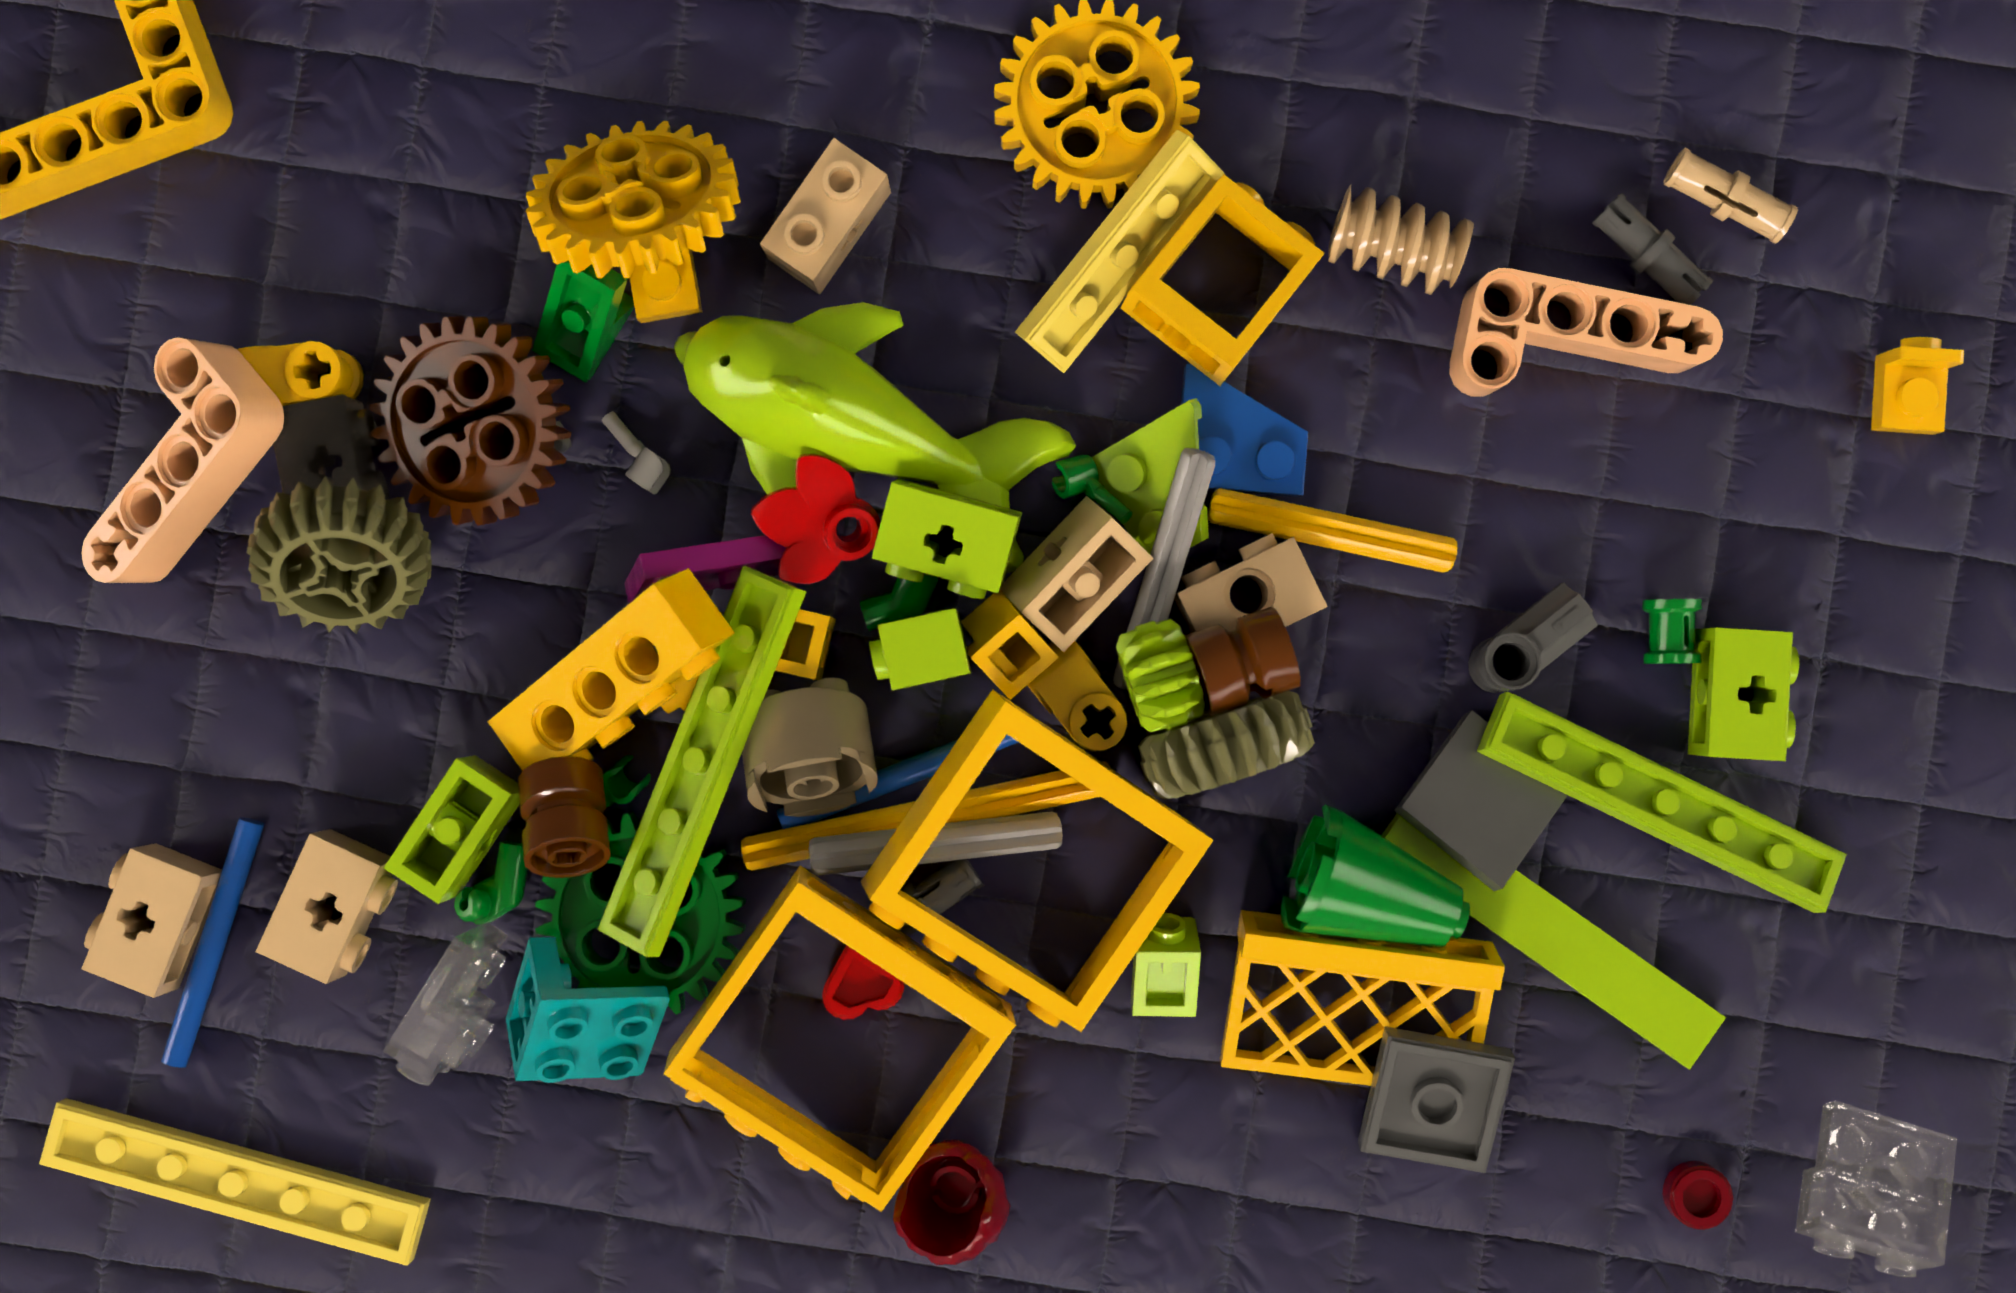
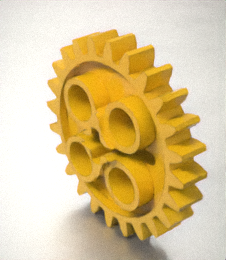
M1080 0L1077 16L1071 18L1060 4L1054 6L1053 26L1049 27L1037 17L1031 20V31L1035 39L1033 42L1017 35L1014 37L1013 50L1021 60L1002 58L1000 62V72L1006 78L1013 81L998 83L994 86V98L1010 104L994 111L995 124L1013 126L1012 129L1008 130L1001 137L1002 149L1007 150L1021 147L1022 150L1014 160V169L1016 172H1019L1034 165L1037 170L1034 174L1032 187L1035 190L1043 187L1050 179L1056 182V202L1060 203L1070 189L1079 191V203L1082 209L1087 208L1093 192H1101L1107 209L1113 208L1116 190L1123 188L1126 193L1176 130L1189 135L1192 139L1194 138L1191 132L1180 126L1197 123L1200 115V109L1183 103L1195 98L1200 89L1199 82L1181 81V78L1191 71L1192 57L1173 59L1172 55L1178 48L1180 37L1176 34L1160 41L1157 38L1161 18L1158 16L1151 19L1144 26L1137 24L1138 5L1135 3L1128 8L1123 17L1115 16L1113 0H1105L1100 14H1092L1088 1ZM1116 51L1128 59L1130 66L1122 73H1107L1100 68L1096 59L1104 52ZM1057 75L1068 80L1072 90L1063 98L1053 99L1042 94L1038 84L1047 76ZM1145 79L1149 83V86L1145 89L1138 88L1122 93L1138 80ZM1094 93L1099 102L1108 100L1106 113L1099 114L1094 106L1085 107L1086 96ZM1130 109H1144L1154 119L1155 126L1147 132H1132L1126 128L1121 116ZM1071 114L1058 126L1047 128L1044 125V121L1048 118L1055 119ZM1084 133L1094 140L1097 149L1091 155L1079 158L1067 153L1062 142L1071 134Z
M637 121L632 132L623 133L617 125H613L610 128L609 137L604 139L588 133L586 134L587 146L579 148L567 144L563 147L567 157L565 160L547 159L545 163L549 174L534 175L532 179L535 190L526 192L529 204L526 213L540 250L542 252L550 251L553 263L556 265L569 260L572 271L576 274L593 264L597 278H603L612 267H620L623 278H629L635 266L643 264L651 274H655L659 268V260L665 258L674 264H683L681 251L687 248L700 253L706 251L703 236L721 238L724 235L721 222L735 220L736 216L733 205L740 203L739 184L732 158H728L725 145H714L712 136L708 132L694 137L692 126L688 124L675 133H671L668 121L661 122L654 131H646L643 121Z

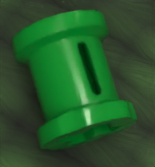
M1702 599L1642 600V610L1649 613V651L1643 654L1644 664L1702 663V654L1696 651L1695 612L1702 609Z

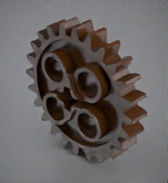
M463 316L443 317L442 324L423 323L419 325L420 336H403L399 339L405 355H386L384 358L394 376L375 378L374 384L387 394L386 402L373 403L369 406V410L385 417V425L371 431V437L388 439L390 446L378 457L379 463L396 461L399 469L393 475L390 482L393 486L412 483L413 487L409 494L408 502L413 505L430 500L429 516L432 518L450 514L454 525L465 524L474 520L477 526L497 522V517L503 520L520 515L519 506L523 508L540 502L535 488L543 489L555 485L554 478L545 467L565 464L567 460L562 453L553 448L555 441L571 438L572 434L567 429L556 425V417L571 410L570 405L553 403L551 396L552 393L564 384L563 380L544 379L542 372L548 366L551 360L548 355L528 357L533 339L530 336H519L511 339V324L492 323L489 326L488 318L485 316L467 317L466 321ZM482 366L486 370L489 379L486 392L481 387L479 381V372ZM429 392L434 396L436 403L434 415L431 413L427 402ZM511 397L515 399L514 407L507 411L473 421L464 427L463 432L445 434L430 444L426 442V436L429 433L442 427L453 426L467 421L476 415V410L492 409L502 405ZM506 426L512 432L514 439L511 452L505 445L503 437ZM454 451L460 458L461 469L459 474H457L452 463Z

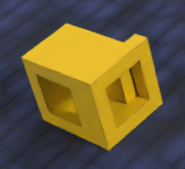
M1001 590L999 593L994 592L961 621L974 640L966 648L967 654L1009 700L1014 698L1059 658L1040 633Z
M800 609L775 671L812 680L822 679L836 619L831 616Z

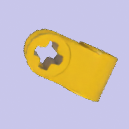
M307 341L280 346H251L236 349L278 397L283 406L284 416H289L299 411L348 404L359 395L363 387L364 374L361 364L356 358L322 342ZM329 365H330V366H331V372H330V374H325V375L321 376V378H320V384H319V382H318V375H319V374H324V373L328 372V368H329Z
M1051 641L1048 645L1059 658L1027 686L1050 714L1053 713L1074 741L1082 748L1091 751H1105L1115 746L1124 736L1127 727V716L1122 704L1099 677L1101 676L1099 671L1076 641L1065 652ZM1092 706L1097 712L1108 708L1113 713L1114 718L1108 724L1112 732L1109 738L1104 740L1097 733L1087 738L1082 733L1080 728L1087 721L1082 712L1085 708Z

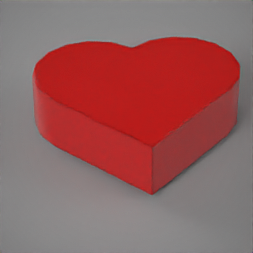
M846 945L825 983L822 992L823 1003L827 1011L834 1017L843 1020L854 1019L862 1015L868 1007L875 1010H885L896 1005L902 997L905 983Z

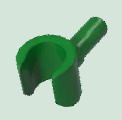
M1077 455L1056 461V466L1063 475L1054 477L1052 479V486L1060 498L1065 499L1085 493L1087 497L1092 501H1096L1120 523L1125 524L1130 520L1133 512L1108 492L1104 485L1099 482L1098 469L1092 457L1089 455Z
M633 755L622 757L603 775L606 808L611 807L614 803L627 804L631 802L651 781L650 773L639 783L630 781L624 775L623 767L634 757Z

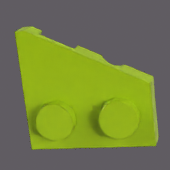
M1197 398L1188 400L1092 457L1098 469L1100 483L1133 512L1130 520L1123 524L1124 527L1149 554L1152 551L1181 452L1185 448L1199 449L1198 419L1202 418V408ZM1203 504L1190 548L1209 538L1208 513L1205 504Z

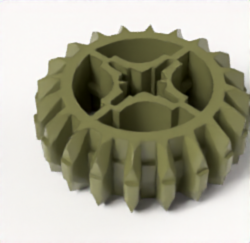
M326 476L317 489H313L305 483L298 481L291 495L277 492L274 500L270 503V507L261 508L260 515L255 519L254 532L249 536L247 554L250 555L249 572L251 574V582L259 585L261 601L276 602L279 616L298 614L302 628L313 622L325 624L328 633L335 626H348L357 634L364 623H369L378 629H382L388 617L403 619L410 605L419 604L420 597L424 593V587H427V580L431 577L432 544L431 540H429V532L423 530L424 525L421 522L420 513L407 512L408 508L405 506L404 497L385 500L381 484L369 491L358 488L354 477L345 487L334 486Z
M1286 691L1265 699L1256 697L1248 700L1246 705L1212 717L1207 713L1188 721L1187 725L1169 731L1163 729L1144 737L1138 745L1142 759L1140 765L1145 780L1150 782L1156 797L1164 799L1179 798L1228 783H1234L1237 780L1257 775L1260 772L1276 768L1281 764L1305 755L1315 743L1310 730L1313 726L1307 708H1303L1298 693Z

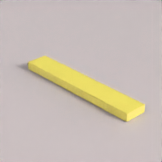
M68 1098L56 1102L39 1162L40 1165L406 1266L415 1258L431 1200L427 1197Z

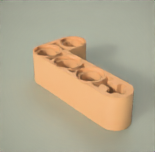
M1498 268L1483 276L1464 296L1450 359V377L1453 384L1466 395L1483 397L1507 385L1516 376L1521 364L1524 344L1665 373H1681L1710 360L1719 351L1723 342V329L1719 320L1711 311L1698 306L1512 268ZM1487 288H1495L1507 296L1510 303L1507 317H1499L1487 309L1484 302V293ZM1549 301L1560 302L1568 308L1571 314L1569 329H1560L1550 322L1547 315ZM1612 314H1620L1630 321L1633 328V336L1630 342L1618 340L1613 335L1610 328ZM1683 329V340L1668 337L1669 335ZM1656 336L1663 337V338H1661V339H1659V340L1653 342V341L1655 340ZM1685 341L1692 343V349L1684 352ZM1474 350H1484L1495 358L1497 373L1494 380L1484 379L1475 373L1471 365V356Z
M177 337L166 341L160 347L154 363L155 378L162 391L180 411L181 415L88 532L83 542L81 554L87 573L96 581L103 583H153L161 581L174 568L279 437L285 418L281 402L244 356L233 346Z

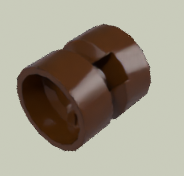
M1273 606L1238 617L1236 629L1230 632L1218 624L1185 635L1199 674L1198 678L1204 693L1205 708L1211 717L1246 705L1250 692L1255 691L1265 699L1301 686L1300 671L1293 645L1279 613Z
M570 756L548 758L535 762L525 768L518 777L521 817L527 821V826L522 831L525 867L532 873L544 877L565 878L584 875L604 866L611 856L607 817L603 814L606 809L602 769L593 761Z

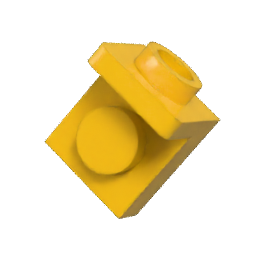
M687 248L681 251L683 257V264L681 265L674 264L667 258L659 260V268L655 274H651L644 264L635 266L629 278L636 318L640 323L703 312L692 250Z
M1910 337L1901 339L1900 347L1876 355L1871 431L1930 435L1944 432L1948 369L1963 364L1964 350L1941 348L1942 340L1939 338Z

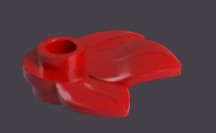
M804 454L800 455L796 462V488L785 487L767 494L753 506L751 516L764 535L786 547L779 563V578L793 583L810 584L826 579L841 561L857 560L867 555L875 547L881 523L875 509L866 500L856 496L852 477L847 470L824 456ZM845 517L856 518L857 526L852 534L848 536L837 535L836 527L840 520Z

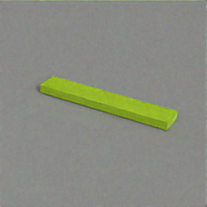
M743 566L723 615L735 633L714 649L721 659L699 675L597 929L645 957H660L806 595V591L747 566Z
M1507 691L1499 695L1477 752L1813 913H1824L1827 911L1847 854Z
M1398 813L1381 835L1461 886L1464 893L1463 901L1470 904V917L1689 1070L1726 1019L1725 1016L1517 870L1512 874L1503 889L1493 891Z

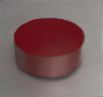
M1687 1161L1677 1165L1667 1175L1663 1185V1200L1668 1211L1681 1223L1693 1229L1705 1230L1719 1225L1729 1215L1733 1204V1191L1727 1178L1711 1165L1701 1161Z

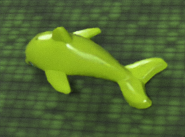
M865 302L821 308L794 323L742 315L721 316L702 326L698 331L687 332L679 336L674 345L676 355L680 363L684 365L689 391L704 407L742 438L750 469L766 494L785 487L796 488L795 468L797 458L804 454H815L840 464L845 470L850 472L937 484L940 490L1010 509L1009 490L1034 469L1051 461L1069 457L1076 447L1070 432L1052 422L1029 418L999 421L979 432L960 439L951 436L878 371L855 354L904 326L899 311ZM1016 539L1006 573L1015 571L1024 560V555Z

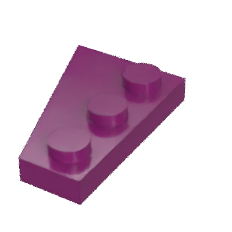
M763 535L639 554L624 583L628 604L652 584L688 568L705 591L716 588L723 590L734 589L743 566L756 569L770 576L778 575L779 563L786 547Z

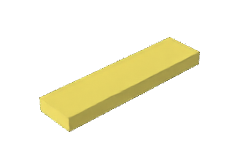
M1176 130L1017 328L1015 333L1053 366L1065 373L1128 295L1131 287L1225 173L1189 135Z

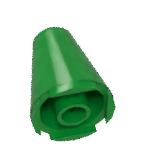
M1324 805L1321 807L1324 818L1317 815L1312 817L1299 842L1289 870L1288 877L1296 880L1295 889L1297 891L1295 899L1283 896L1281 922L1284 928L1302 933L1439 948L1444 947L1450 938L1457 940L1461 937L1470 915V904L1463 901L1464 893L1461 886L1337 808Z

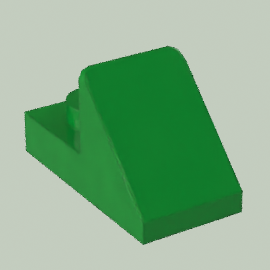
M569 260L556 265L532 351L540 356L548 355L551 359L550 362L587 383L593 377L634 309L633 297L624 292L628 278H623V275L613 269L603 278H597L593 264L578 274L573 273Z

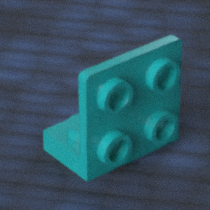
M529 937L506 1015L515 1081L540 1080L547 1083H555L565 1079L601 1077L619 1080L629 1076L641 1075L646 1067L670 1001L667 987L571 989L570 966L568 963H560L556 937Z

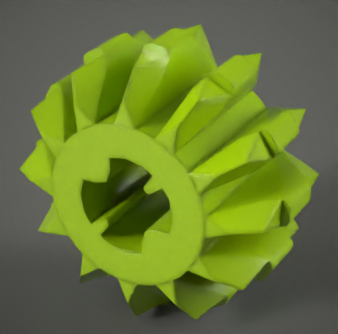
M1172 619L1160 622L1153 620L1134 627V630L1119 636L1116 645L1119 656L1118 660L1136 716H1138L1142 727L1149 732L1163 729L1169 731L1187 725L1188 721L1202 716L1205 703L1203 699L1204 693L1198 678L1199 674L1196 670L1192 653L1187 645L1186 637L1182 634L1181 628Z

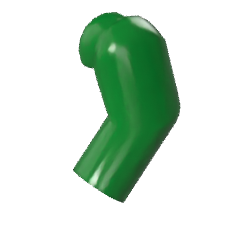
M924 573L922 582L897 577L892 592L860 601L868 631L878 629L880 624L921 615L934 593L939 577Z
M500 841L495 874L472 888H463L456 895L454 908L460 919L465 922H473L476 925L492 923L521 903L525 893L528 869L524 863L523 843Z

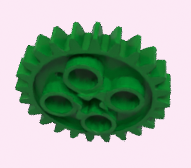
M634 812L623 814L621 832H618L607 818L611 856L607 863L623 867L639 827ZM723 849L709 856L702 851L690 880L693 892L691 899L687 904L680 905L668 935L679 941L684 950L682 965L678 967L665 966L656 957H645L639 953L640 969L638 972H633L629 968L633 949L620 943V950L615 959L600 957L594 951L591 937L593 931L599 927L611 894L607 893L600 883V873L603 866L593 872L575 877L555 878L543 876L542 881L554 889L556 893L555 896L545 897L536 901L535 907L552 913V920L535 928V932L543 936L556 937L559 958L562 957L564 963L569 964L571 978L575 976L580 981L577 988L665 986L668 989L670 998L668 1006L677 1015L685 1009L684 991H687L696 1000L702 1001L708 995L702 977L704 976L718 982L725 971L716 959L734 960L739 953V950L733 944L726 941V937L742 934L746 930V924L730 918V912L746 904V898L727 895L726 888L733 884L740 876L738 872L720 875L716 867L725 858L726 851Z

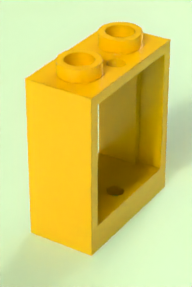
M1223 174L1131 287L1121 309L1217 385L1221 386L1325 253L1315 246L1312 236L1303 227L1294 222H1284L1265 207L1262 197L1252 187L1241 182L1235 183ZM1215 213L1290 271L1237 339L1162 281Z

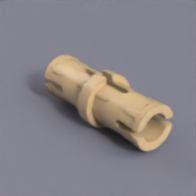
M1687 148L1682 149L1663 181L1665 186L1673 187L1712 208L1711 216L1721 221L1729 217L1769 238V241L1774 244L1778 243L1787 233L1798 212V207L1793 204L1789 205L1749 183V175L1739 170L1731 174L1691 153V150Z

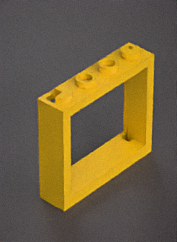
M992 689L861 880V884L869 900L872 901L868 909L883 922L898 930L906 922L925 934L921 940L922 943L939 957L951 963H954L958 956L962 957L977 967L974 975L995 992L1005 996L1011 988L1029 999L1025 1006L1045 1023L1057 1027L1061 1021H1064L1082 1032L1214 840L1194 823ZM1006 734L1169 841L1065 993L900 890Z
M799 866L670 1049L664 1075L686 1090L685 1098L697 1103L702 1102L704 1099L723 1111L727 1122L740 1133L749 1137H756L759 1134L778 1146L781 1156L794 1167L803 1171H809L813 1168L832 1180L834 1189L846 1200L853 1195L860 1201H865L882 1212L1014 1029L1016 1023L1012 1006L1009 1002L898 929L886 924L872 912L810 871ZM796 912L971 1026L969 1032L876 1161L700 1049Z

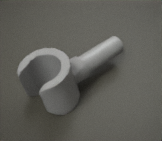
M609 412L603 417V424L624 447L626 452L636 458L625 473V476L652 494H657L670 476V465L645 447L640 440H637L615 412Z

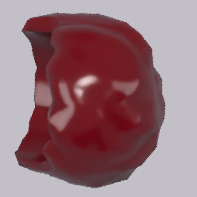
M956 1139L931 1143L903 1181L902 1187L897 1194L893 1214L897 1234L905 1239L908 1248L921 1256H926L935 1265H957L964 1261L973 1260L988 1245L998 1240L999 1234L1007 1222L1011 1205L1007 1199L1003 1175L978 1148Z

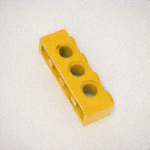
M688 568L652 584L492 717L488 723L522 771L535 762L554 757L570 756L592 761L594 757L589 752V748L597 742L602 748L611 745L635 727L629 717L640 709L644 715H647L669 701L677 694L671 683L681 675L687 681H691L716 664L721 658L714 649L735 632Z

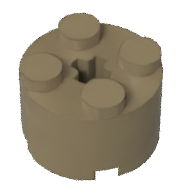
M833 677L824 678L814 682L809 688L793 689L784 692L767 689L742 751L747 797L755 808L767 812L766 802L783 805L785 816L820 815L838 811L856 803L855 791L864 785H867L869 793L876 787L878 776L867 707L860 697L849 692L848 683L845 680Z

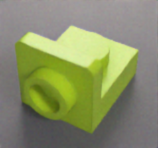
M1163 913L1134 955L1131 987L1132 1016L1196 1017L1201 949L1196 920L1194 918Z

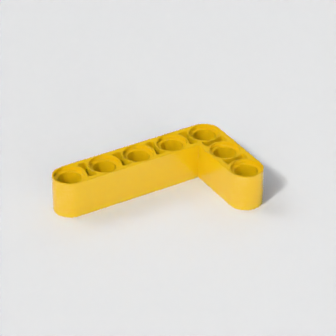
M114 0L143 79L0 132V220L215 140L227 131L233 118L232 103L193 0ZM174 35H180L179 45L176 50L168 56H163L162 51L167 40ZM202 93V103L199 109L192 115L185 116L184 109L187 101L195 94ZM141 115V128L134 136L126 139L125 131L128 123L136 116ZM81 138L82 144L76 157L67 161L66 153L69 145L74 140ZM20 160L21 169L19 175L15 180L8 183L7 175L9 169L15 162Z

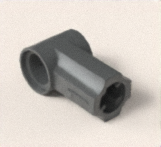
M1564 582L1559 583L1493 637L1476 645L1471 651L1468 661L1469 674L1473 682L1482 690L1493 694L1519 690L1532 684L1539 676L1541 670L1598 626L1593 616V610L1579 593L1573 591ZM1499 646L1508 649L1516 660V670L1510 680L1500 677L1493 667V655Z

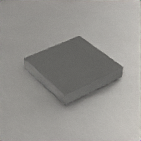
M1471 710L1462 716L1394 811L1490 889L1497 891L1503 889L1568 795L1477 752L1488 722Z
M1385 1027L1358 1137L1360 1151L1486 1173L1515 1061L1511 1048Z

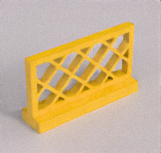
M1240 910L1237 929L1238 948L1220 1054L1221 1067L1371 1086L1375 1067L1370 1066L1360 1052L1382 1038L1385 1027L1397 1028L1424 1008L1429 1011L1442 1028L1435 1035L1462 1040L1460 1035L1468 1030L1466 1041L1484 1044L1494 990H1501L1505 966L1493 942L1466 938L1456 940L1450 938L1444 947L1439 948L1302 933L1284 928L1281 922V915ZM1251 963L1278 966L1289 981L1261 1000L1248 984ZM1293 968L1305 970L1297 975ZM1326 972L1342 974L1353 989L1324 1008L1307 985ZM1356 976L1368 978L1361 983ZM1390 980L1406 982L1416 997L1387 1016L1370 994ZM1419 984L1431 985V987L1424 991ZM1452 989L1476 991L1473 1009L1451 1024L1433 1003ZM1299 992L1316 1014L1287 1033L1270 1011ZM1246 997L1252 1007L1243 1013ZM1363 1000L1379 1022L1350 1041L1333 1019ZM1261 1017L1279 1038L1278 1041L1262 1052L1237 1049L1239 1033ZM1325 1025L1342 1048L1324 1060L1307 1058L1297 1044ZM1286 1051H1289L1292 1054V1056L1282 1054H1284ZM1352 1058V1060H1353L1356 1064H1350V1063H1345V1062H1347L1348 1060H1350V1059Z

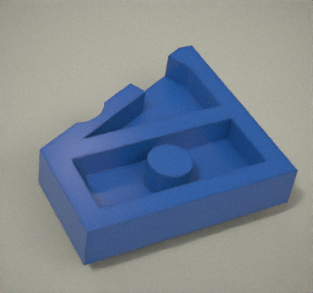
M1186 364L1184 367L1181 404L1194 398L1198 399L1202 408V418L1198 419L1199 450L1215 457V468L1208 490L1215 491L1216 489L1223 488L1249 494L1302 497L1304 495L1308 432L1226 382L1219 386L1195 366Z

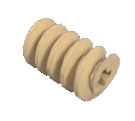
M1350 184L1341 203L1330 236L1328 262L1335 263L1346 248L1352 250L1353 270L1359 271L1370 256L1377 258V278L1383 279L1394 264L1401 266L1402 286L1407 287L1418 272L1425 273V293L1432 295L1443 279L1449 281L1450 288L1456 282L1469 249L1474 223L1471 220L1463 219L1450 233L1449 215L1447 212L1439 211L1425 225V207L1419 203L1413 204L1401 218L1400 199L1397 196H1389L1380 208L1376 210V191L1367 187L1352 202Z

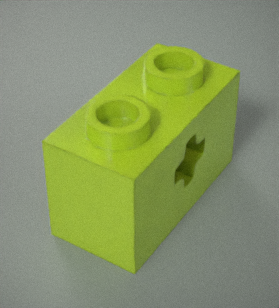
M898 478L891 482L871 559L886 562L885 572L889 575L905 580L922 582L924 573L948 579L947 589L949 591L971 598L985 599L987 590L999 593L1003 586L1022 512ZM946 525L954 528L953 539L963 543L962 548H955L948 557H943L939 555V543L930 540L931 534H938Z
M956 608L878 625L880 639L869 642L877 680L889 679L892 690L972 674L961 620Z
M1731 628L1695 629L1696 651L1702 654V663H1692L1688 755L1786 761L1787 748L1792 746L1796 733L1795 716L1789 710L1790 685L1796 681L1799 672V654L1796 647L1792 646L1793 632ZM1739 688L1753 689L1754 696L1752 702L1739 700Z
M476 755L456 758L384 866V869L437 904L455 898L459 891L466 886L520 804L519 784Z

